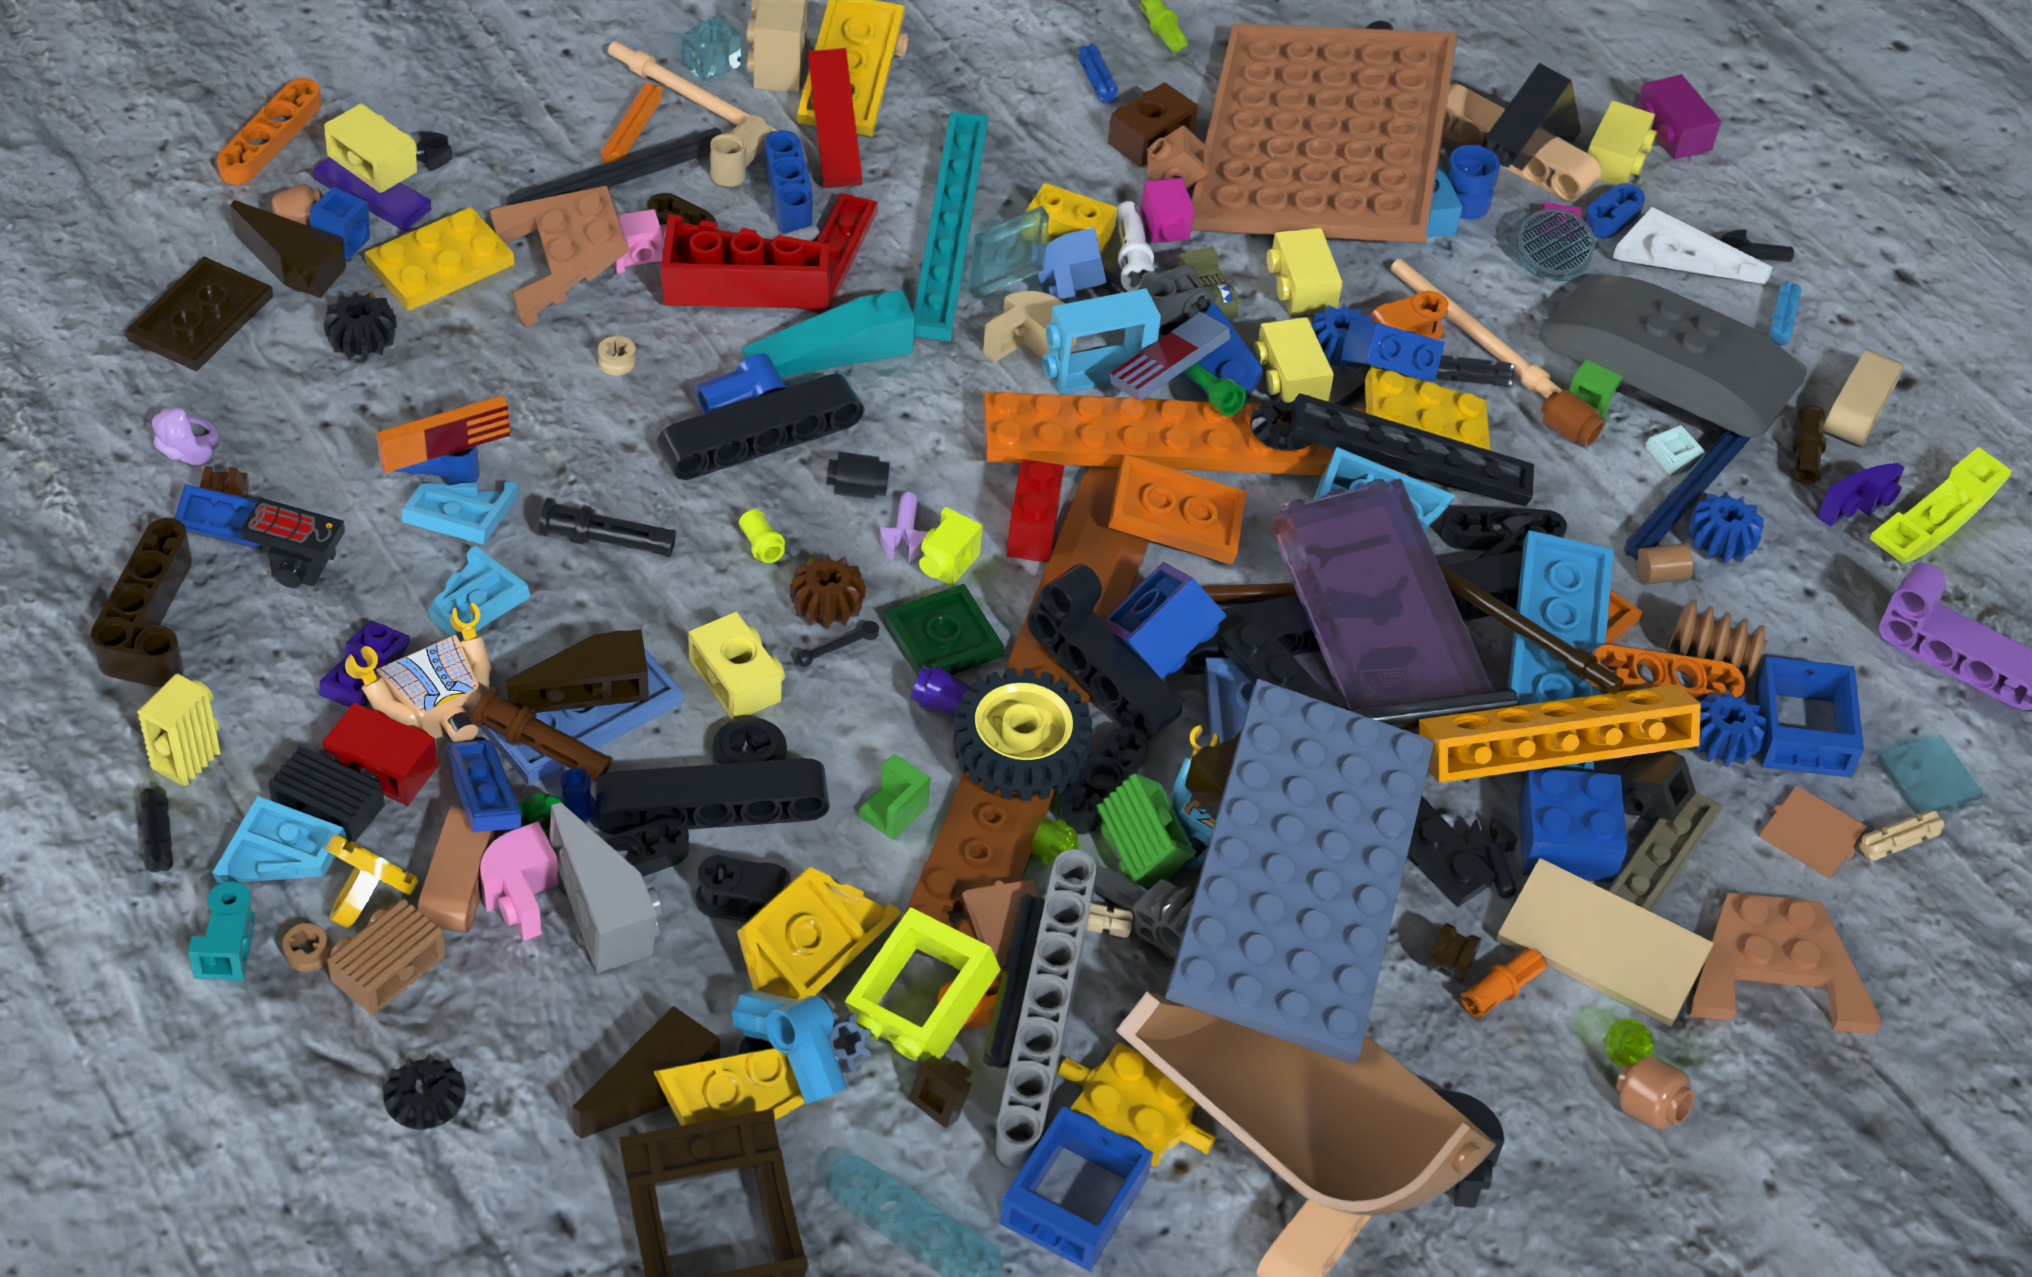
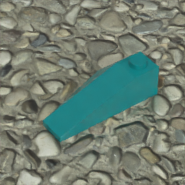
M903 290L852 298L742 347V355L745 360L759 353L767 354L780 377L912 354L915 317Z

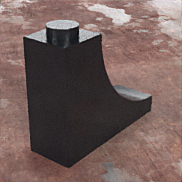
M1538 63L1486 136L1489 150L1497 155L1500 165L1504 167L1512 165L1523 171L1538 151L1552 139L1560 136L1571 143L1575 141L1581 129L1572 80Z

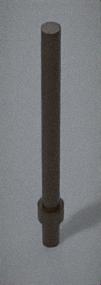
M1411 546L1405 552L1404 559L1406 562L1565 663L1566 670L1581 680L1588 678L1612 694H1616L1621 689L1624 680L1597 663L1598 658L1582 647L1575 649L1419 548Z

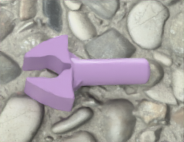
M905 492L900 497L897 526L894 528L880 527V544L884 553L891 561L894 560L895 546L899 545L902 540H905L906 545L909 547L908 563L918 558L922 553V542L928 531H917L914 529L918 498L911 492Z

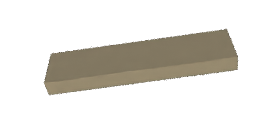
M1696 792L1674 821L1657 818L1607 891L1653 913L1718 817L1722 805Z

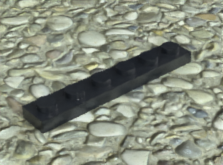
M1299 393L1293 401L1290 437L1334 450L1338 447L1377 463L1526 507L1533 498V463Z

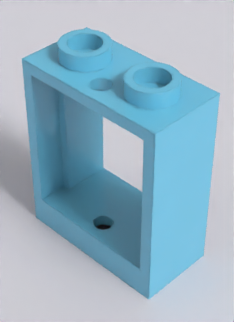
M1145 288L1052 306L1051 324L1046 325L1048 352L1043 355L1042 362L1046 377L1053 379L1059 394L1111 384L1110 373L1158 341L1161 315L1148 290ZM1126 328L1124 344L1070 354L1072 338Z

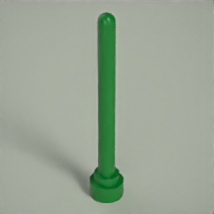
M1161 332L1158 334V340L1164 337ZM1198 362L1183 371L1208 392L1210 405L1222 415L1232 416L1243 407L1246 401V391L1230 378L1218 379Z

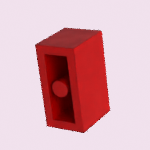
M1027 459L1021 460L1009 524L1006 557L1048 563L1051 556L1061 499L1064 465Z
M356 703L352 704L322 741L323 748L333 753L340 763L355 770L366 768L372 771L382 782L384 796L407 806L438 767L435 737L430 736L419 727H409L395 721L380 710H370Z

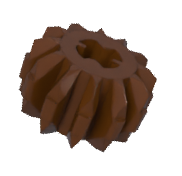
M828 553L824 560L819 561L810 556L806 566H797L794 579H792V584H790V598H792V603H794L796 616H806L809 626L818 621L823 622L827 630L832 622L836 621L846 626L849 617H858L859 611L862 609L863 599L866 596V585L864 580L861 579L862 574L860 573L859 566H849L846 556L837 561L832 560Z

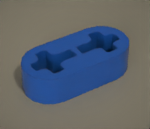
M1623 183L1615 185L1588 206L1584 220L1587 227H1590L1592 230L1590 231L1592 236L1602 239L1611 238L1635 221L1641 215L1645 194L1639 187Z

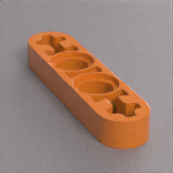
M297 78L287 83L219 152L217 164L219 176L224 182L233 185L249 182L320 110L322 100L318 83L308 78ZM277 117L291 118L284 122L272 121L274 118ZM257 139L268 140L267 143L261 145L250 144L251 141Z
M1602 645L1592 652L1598 658L1597 663L1601 665L1600 662L1602 661L1603 667L1608 670H1615L1613 673L1624 680L1618 692L1677 684L1697 701H1703L1709 692L1721 696L1727 688L1732 697L1738 698L1745 690V680L1739 669L1733 664L1723 661L1616 645ZM1637 664L1644 665L1650 670L1653 682H1647L1641 678L1637 671ZM1676 670H1681L1689 676L1692 688H1687L1680 684L1676 677ZM1586 678L1587 681L1593 687L1603 691H1607L1598 684L1591 681L1590 679Z

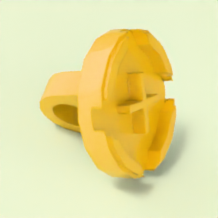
M338 834L331 836L324 849L355 866L334 903L329 916L330 921L346 929L350 928L358 918L379 880L408 895H411L419 881L417 876L408 871L403 873V869L352 841L350 843L347 842V839Z

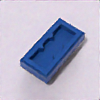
M187 484L184 485L175 519L180 520L185 525L187 533L259 550L263 548L261 544L243 540L241 534V527L258 501Z

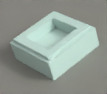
M1682 425L1649 437L1645 447L1669 475L1694 466L1706 453Z

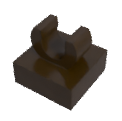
M933 1055L921 1063L908 1100L946 1129L959 1119L972 1085L966 1079L972 1075V1071L958 1060L951 1062L947 1066Z

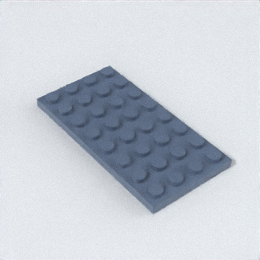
M1257 679L1251 694L1165 999L1354 1065L1362 1049L1434 741Z

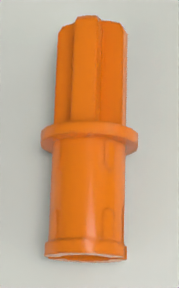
M1536 948L1525 949L1503 966L1494 965L1491 967L1486 978L1461 993L1460 996L1462 998L1460 1002L1464 1010L1472 1018L1479 1020L1504 1000H1513L1518 997L1521 987L1545 971L1547 964L1542 958L1541 952Z

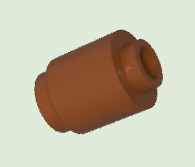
M1564 389L1560 393L1555 391L1550 394L1541 408V412L1544 413L1543 424L1574 445L1579 443L1585 447L1592 445L1601 434L1606 420L1600 417L1598 409L1568 389Z

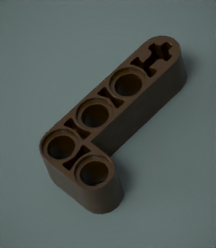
M161 518L150 523L92 627L90 635L98 667L106 676L154 687H162L175 674H180L181 676L183 674L184 668L177 636L170 628L160 626L192 564L185 525L180 520Z

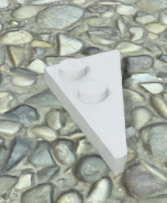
M1653 207L1617 244L1613 258L1620 261L1765 284L1769 280L1773 269L1772 266Z

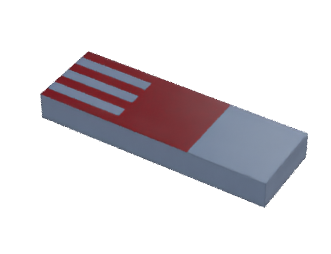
M1200 312L1110 373L1111 384L1141 401L1230 340V329L1228 326Z

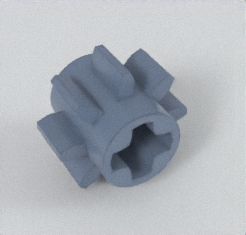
M832 1012L834 1025L831 1035L828 1036L843 1072L845 1074L856 1071V1065L853 1058L864 1059L871 1055L870 1051L864 1048L865 1037L872 1033L871 1029L862 1030L855 1024L857 1020L856 1013L847 1015L840 1023L837 1014ZM844 1036L847 1045L836 1050L833 1040Z

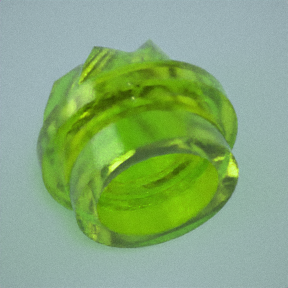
M1044 818L1037 829L1032 845V854L1042 857V862L1050 865L1054 863L1056 857L1062 852L1070 849H1079L1076 830L1060 818H1057L1055 821Z
M1630 1018L1620 1019L1613 1023L1603 1038L1605 1053L1614 1064L1620 1067H1625L1628 1064L1634 1065L1641 1058L1651 1056L1654 1048V1041L1650 1031L1640 1021Z

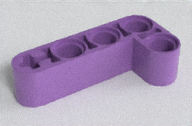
M1917 563L1913 565L1892 595L1881 620L1879 631L1883 639L1893 647L2020 710L2032 709V649L1939 604L1947 583L1944 574L1931 564Z

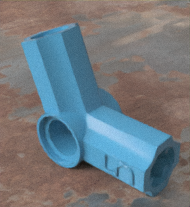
M755 990L739 995L736 1007L731 1010L733 1027L742 1030L744 1036L770 1041L777 1051L787 1054L806 1104L848 1088L828 1037L833 1030V1015L828 1004L821 997L810 995L796 1000Z

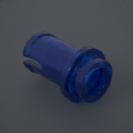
M570 768L562 773L560 777L561 799L563 805L586 824L596 812V801L591 796L590 789L591 776L590 774L586 776L587 771L585 769Z

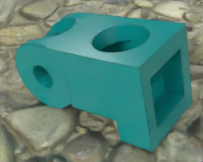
M234 881L223 882L216 885L207 896L210 918L206 936H191L188 954L194 979L244 981L255 927V915L251 908V893L242 883Z

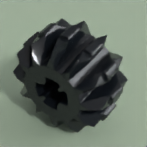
M354 291L352 297L347 298L338 295L336 304L327 305L324 331L335 353L344 352L348 359L356 355H362L367 360L369 354L383 355L384 348L393 345L397 321L396 315L393 313V309L390 308L386 298H376L373 291L365 296L358 295Z

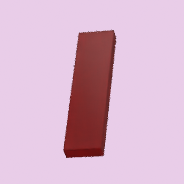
M846 48L808 51L823 188L862 185V171Z
M840 193L816 242L829 244L831 287L829 308H831L878 212V201ZM805 309V310H809V311H813V312L820 313V312H822V311H824V310H826V309Z

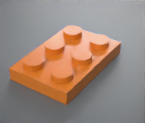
M1125 454L1119 467L1108 528L1232 565L1238 553L1247 491Z

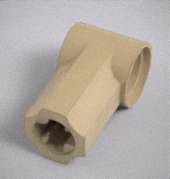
M752 114L729 134H720L712 139L711 179L714 183L725 187H733L744 182L746 167L765 149V138L773 132L766 124L764 118Z

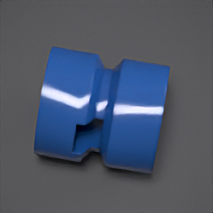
M1464 145L1456 148L1450 155L1447 176L1462 205L1461 219H1478L1486 215L1490 210L1494 194L1493 188L1496 185L1499 174L1500 161L1495 153L1482 146Z

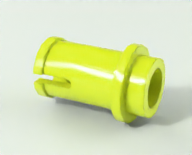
M753 509L744 513L738 522L739 528L745 533L752 544L751 552L753 556L764 563H773L779 560L785 551V540L782 535L773 531L761 510Z

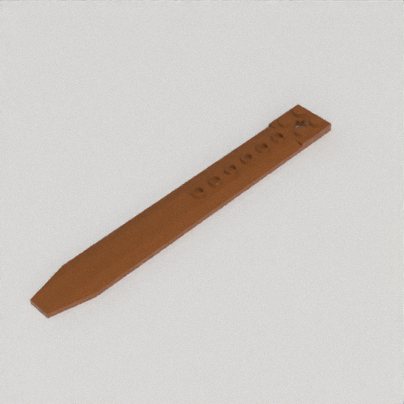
M1091 466L1083 475L1005 668H1015L1017 676H1023L1024 668L1034 669V678H1040L1043 671L1052 674V684H1055L1060 678L1069 683L1068 692L1076 689L1081 694V703L1086 702L1087 705H1089L1092 695L1033 637L1028 628L1027 619L1042 588L1077 564L1087 565L1099 577L1102 593L1093 611L1102 620L1131 593L1150 540L1108 528L1119 467ZM969 772L963 773L906 912L911 907L978 940L962 894L969 889L992 886L997 880L1002 881L1004 884L1023 880L1056 793L1052 788L1049 798L1040 800L1037 793L1032 792L1031 801H1020V792H1013L1012 799L1009 800L1001 798V788H997L992 795L983 791L984 780L975 785L969 780ZM953 911L961 912L969 919L960 918L958 923L954 924L949 922V915L947 913ZM918 949L914 951L916 954L936 959Z

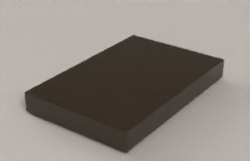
M204 256L126 329L127 339L134 344L197 372L273 298L272 286Z

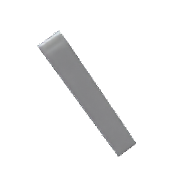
M1070 849L1062 852L1053 863L999 1111L996 1154L1005 1166L1012 1169L1023 1168L1045 1134L1094 897L1096 863L1087 852L1079 849ZM1068 878H1076V879H1079V880H1081V881H1080V882H1069V881H1067V880H1065V879H1068ZM1069 919L1073 922L1070 924H1063L1056 920ZM1059 960L1065 964L1054 966L1049 964L1048 961ZM1050 1002L1057 1007L1049 1009L1040 1007L1038 1004ZM1032 1045H1042L1046 1047L1048 1050L1044 1052H1034L1030 1050L1028 1047ZM1031 1088L1039 1094L1031 1097L1021 1095L1018 1091ZM1014 1133H1023L1030 1139L1024 1142H1016L1008 1136Z

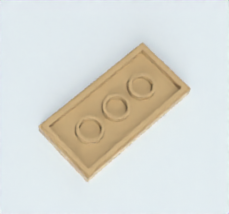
M1539 858L1497 935V941L1519 952H1523L1525 949H1538L1547 966L1672 1027L1714 945L1713 942Z

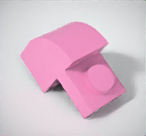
M538 821L512 830L497 838L485 851L480 866L483 901L486 911L488 912L499 907L507 926L515 924L523 941L542 934L540 909L533 894L558 885L557 856Z

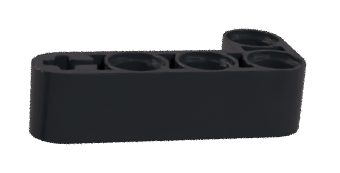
M1077 564L1042 588L1028 615V628L1033 637L1123 727L1136 728L1149 740L1180 717L1182 712L1181 702L1176 693L1093 611L1102 593L1101 582L1097 574L1090 567L1084 564Z

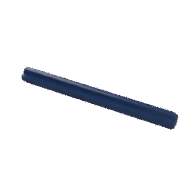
M1726 429L1626 540L1627 545L1624 547L1626 555L1632 556L1638 561V550L1640 548L1655 547L1747 444L1751 437H1745Z

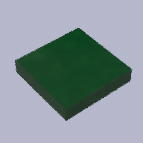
M965 584L884 610V623L917 677L922 665L934 668L937 665L953 675L1003 657L1004 644Z

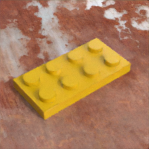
M828 0L815 50L846 48L856 131L859 135L873 137L905 16V6L877 0ZM808 72L797 112V123L816 126L810 72Z

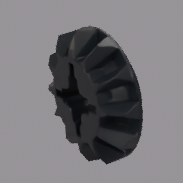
M1277 397L1273 403L1263 400L1259 408L1253 409L1250 428L1254 436L1263 444L1283 451H1296L1312 444L1311 442L1289 436L1290 424L1287 422L1291 421L1293 401L1287 403L1280 397Z
M756 717L738 718L722 726L716 733L712 744L713 759L717 760L719 764L785 760L787 751L786 738L776 725L767 720ZM745 740H748L749 745H752L753 750L756 751L755 758L748 757L747 753L743 751Z
M430 1053L425 1059L416 1061L408 1057L405 1064L399 1069L391 1068L389 1079L386 1085H383L384 1106L391 1118L405 1127L419 1130L435 1128L450 1121L462 1108L466 1096L462 1072H458L449 1059L445 1061L435 1060ZM417 1080H421L428 1087H432V1103H429L427 1097L424 1098L420 1092L415 1093Z

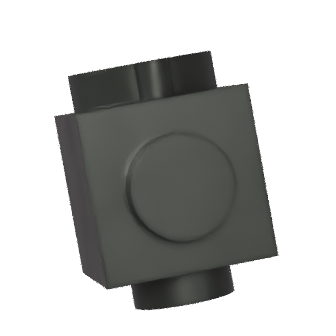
M1671 750L1633 755L1617 774L1621 775L1623 805L1628 815L1674 821L1696 794L1684 756Z

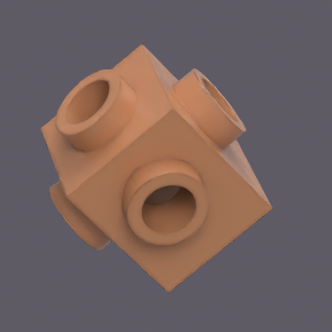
M1183 125L1166 137L1157 139L1147 148V175L1151 181L1183 178L1185 187L1191 188L1197 181L1209 174L1208 147Z

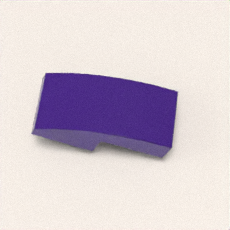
M1899 463L1875 466L1854 473L1837 482L1828 489L1817 518L1831 527L1843 516L1850 518L1858 509L1870 516L1880 506H1890L1901 492L1902 486L1898 483L1905 467Z
M370 620L346 642L345 658L320 680L319 695L349 708L353 703L364 707L369 702L361 688L365 684L362 679L353 678L346 672V659L349 655H352L358 666L367 668V662L362 657L360 650L364 646L371 647L378 656V663L373 669L377 676L376 669L401 659L410 642V636Z

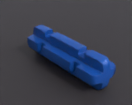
M1095 44L1082 45L1079 48L1080 54L1078 59L1092 88L1095 90L1098 100L1104 104L1108 101L1114 102L1118 97L1116 93L1119 89L1112 79L1113 77L1098 47Z

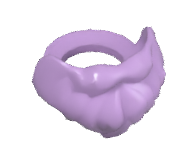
M165 408L161 413L155 415L152 420V427L155 432L154 446L159 452L164 453L172 460H181L191 465H202L210 459L213 453L212 446L216 445L219 437L217 428L211 422L200 417L186 415L185 410L181 408ZM190 423L201 425L208 430L209 434L194 436Z

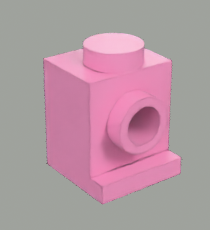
M655 209L620 214L630 251L613 263L616 273H625L626 266L662 261V250L664 249L667 226L666 224H659Z

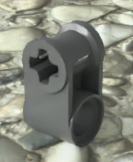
M1182 265L1172 270L1148 274L1140 280L1138 289L1146 288L1161 315L1159 328L1191 319L1200 312L1205 314L1211 303L1216 301L1214 292L1201 284L1198 280V272L1191 265Z

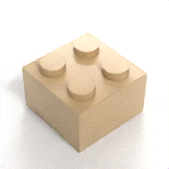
M752 0L751 18L756 19H749L747 42L751 43V48H754V50L749 49L747 73H754V89L800 92L807 46L808 0Z

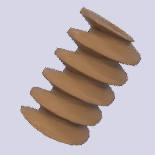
M1692 599L1680 615L1668 649L1677 640H1680V654L1687 655L1696 646L1697 658L1705 659L1712 652L1716 661L1725 662L1727 659H1731V664L1738 668L1739 671L1744 665L1748 666V680L1752 681L1768 641L1765 640V626L1759 625L1751 634H1748V620L1743 618L1732 628L1730 613L1725 612L1718 621H1714V607L1708 606L1701 615H1698L1697 601Z

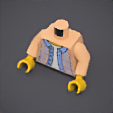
M474 603L469 605L470 613L473 616V621L470 623H463L458 619L456 607L452 611L450 617L451 625L456 631L463 634L464 640L459 641L457 636L454 635L376 669L377 676L373 669L378 663V656L371 647L364 646L360 651L362 657L367 662V668L358 666L353 656L349 655L345 662L346 672L353 678L363 680L365 685L361 688L373 709L380 710L389 718L409 727H419L430 736L435 737V739L448 734L453 743L470 742L478 733L477 726L472 724V716L480 699L489 689L491 665L483 637L477 636L475 629L480 619V610Z

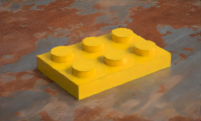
M472 207L364 252L366 265L407 311L515 265L513 251Z
M1370 367L1365 377L1366 413L1490 450L1485 399L1478 398L1470 393H1461L1440 387L1432 382H1423L1402 376L1394 371Z

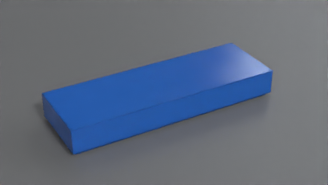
M483 740L446 744V761L472 832L521 828V812L493 741Z

